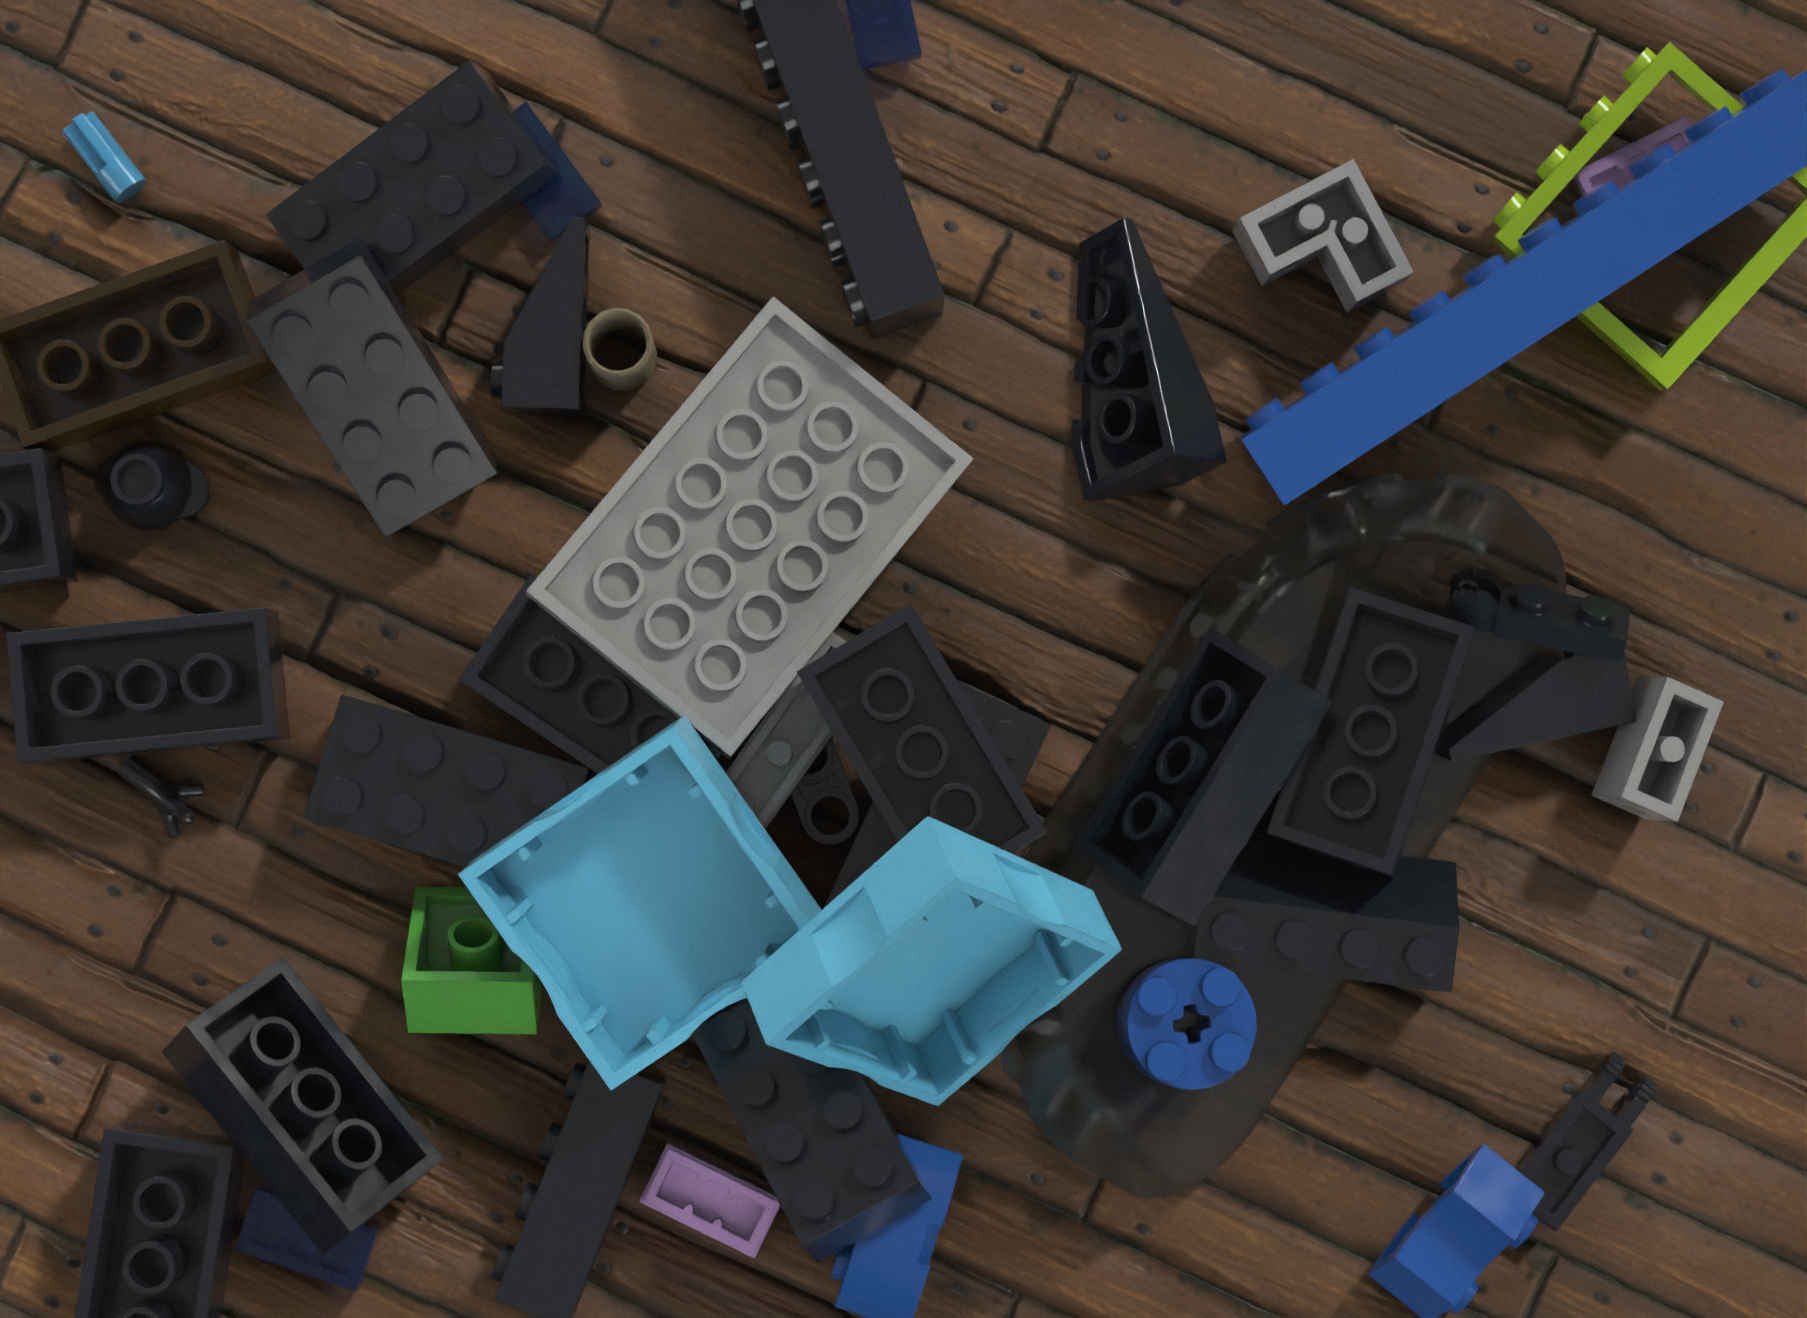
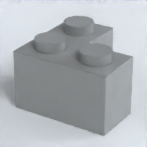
M1354 159L1240 217L1232 231L1261 286L1318 258L1347 313L1403 285L1414 273Z

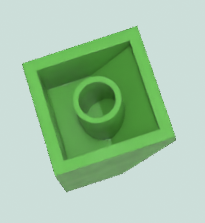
M416 886L401 979L408 1033L537 1034L542 982L530 966L512 952L467 887Z

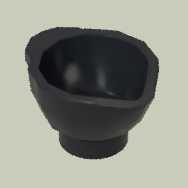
M158 440L129 443L103 462L94 475L95 489L113 514L121 522L141 531L166 529L179 519L194 517L206 506L210 496V482L203 470L189 463L180 450Z

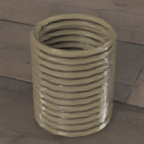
M612 308L600 312L589 322L583 334V350L593 376L602 385L617 391H629L643 385L651 377L657 360L654 340L649 325L639 314L629 309ZM631 330L639 334L646 341V350L641 360L633 367L622 371L609 370L599 365L595 360V349L599 341L610 332Z

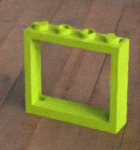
M1671 42L1661 49L1657 55L1647 47L1621 75L1630 85L1617 100L1612 103L1603 95L1578 123L1587 133L1573 149L1569 151L1560 143L1534 172L1543 182L1526 200L1516 192L1492 219L1501 229L1490 241L1510 259L1524 251L1517 240L1524 236L1522 234L1667 73L1711 112L1727 106L1730 113L1733 114L1743 106ZM1807 166L1787 178L1804 195L1659 355L1599 302L1587 308L1576 317L1659 391L1669 389L1807 237Z

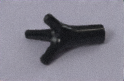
M136 755L130 756L122 764L118 775L145 795L156 807L163 818L169 837L174 838L180 835L178 818L185 824L194 822V814L181 798L203 796L204 787L202 784H180L169 781Z

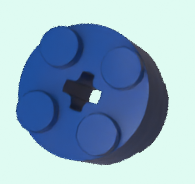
M1173 958L1148 966L1131 983L1119 1004L1117 1012V1032L1125 1055L1143 1074L1152 1080L1181 1089L1196 1090L1209 1088L1233 1076L1247 1064L1257 1031L1255 1007L1244 984L1233 971L1203 959ZM1184 1006H1186L1189 1014L1198 1015L1199 1027L1191 1029V1038L1189 1040L1185 1033L1175 1032L1173 1028V1020L1183 1017Z

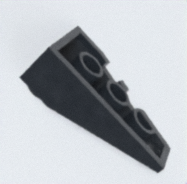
M1122 218L1079 243L1076 318L1085 325L1084 360L1075 361L1074 382L1083 383L1081 419L1072 421V445L1083 498L1085 501L1092 502L1179 486L1227 462L1211 395L1133 219Z

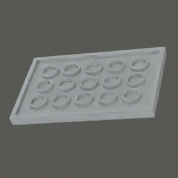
M773 296L526 590V595L677 718L685 715L703 739L730 759L797 677V671L805 667L969 466L973 458Z

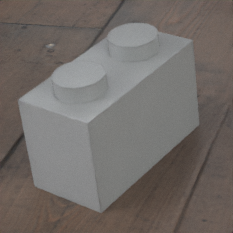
M1669 677L1636 678L1631 691L1636 722L1618 725L1591 796L1646 820L1678 822L1724 702Z

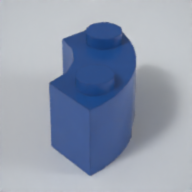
M898 1134L932 1199L837 1253L830 1278L842 1282L835 1304L836 1308L868 1318L914 1317L930 1269L928 1264L939 1229L944 1224L963 1154Z
M1482 1144L1443 1178L1439 1186L1445 1192L1421 1217L1415 1212L1410 1215L1368 1273L1371 1278L1421 1318H1437L1449 1310L1454 1314L1459 1313L1477 1292L1479 1283L1475 1279L1485 1267L1509 1245L1513 1249L1519 1247L1529 1237L1538 1222V1218L1532 1213L1545 1192L1486 1144Z

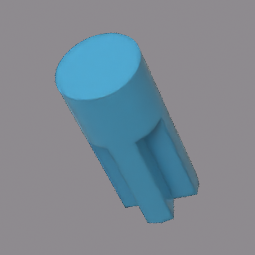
M93 111L86 115L84 113L79 114L72 119L71 125L63 129V135L117 204L129 200L144 188L147 180Z

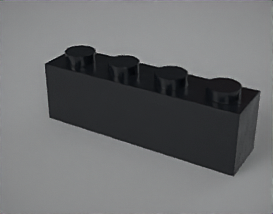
M590 1060L587 1066L576 1062L562 1098L572 1102L564 1125L552 1122L538 1156L539 1159L549 1162L539 1186L530 1182L527 1184L515 1213V1219L525 1222L516 1246L505 1242L494 1265L490 1279L500 1282L494 1300L539 1318L574 1317L667 1080L644 1071H639L613 1090H610Z

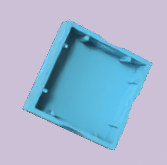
M685 715L475 858L458 874L512 952L530 966L549 993L558 1017L610 1090H613L686 1041L700 1024L714 1013L730 1004L746 999L747 996L741 982L821 911V908Z
M927 816L748 975L741 984L766 1045L827 1067L849 1069L862 1073L873 1079L880 1086L939 1106L998 1056L1020 1031L1036 1018L1057 1006L1117 955L1122 948L1093 890Z

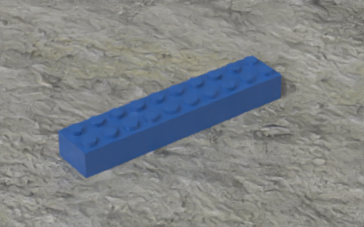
M1783 68L1776 73L1768 75L1740 94V97L1746 104L1733 114L1730 113L1727 106L1713 111L1683 131L1690 141L1675 152L1669 143L1655 149L1628 167L1634 177L1620 188H1617L1613 181L1600 185L1572 204L1579 214L1562 226L1556 217L1542 223L1517 240L1524 250L1507 262L1503 260L1500 254L1492 256L1462 276L1469 286L1450 299L1444 291L1437 292L1408 311L1414 323L1393 335L1389 327L1382 328L1354 347L1359 359L1338 372L1332 362L1299 383L1305 394L1283 407L1279 399L1276 398L1245 418L1250 430L1241 436V440L1284 505L1288 504L1806 167L1807 70L1789 77Z

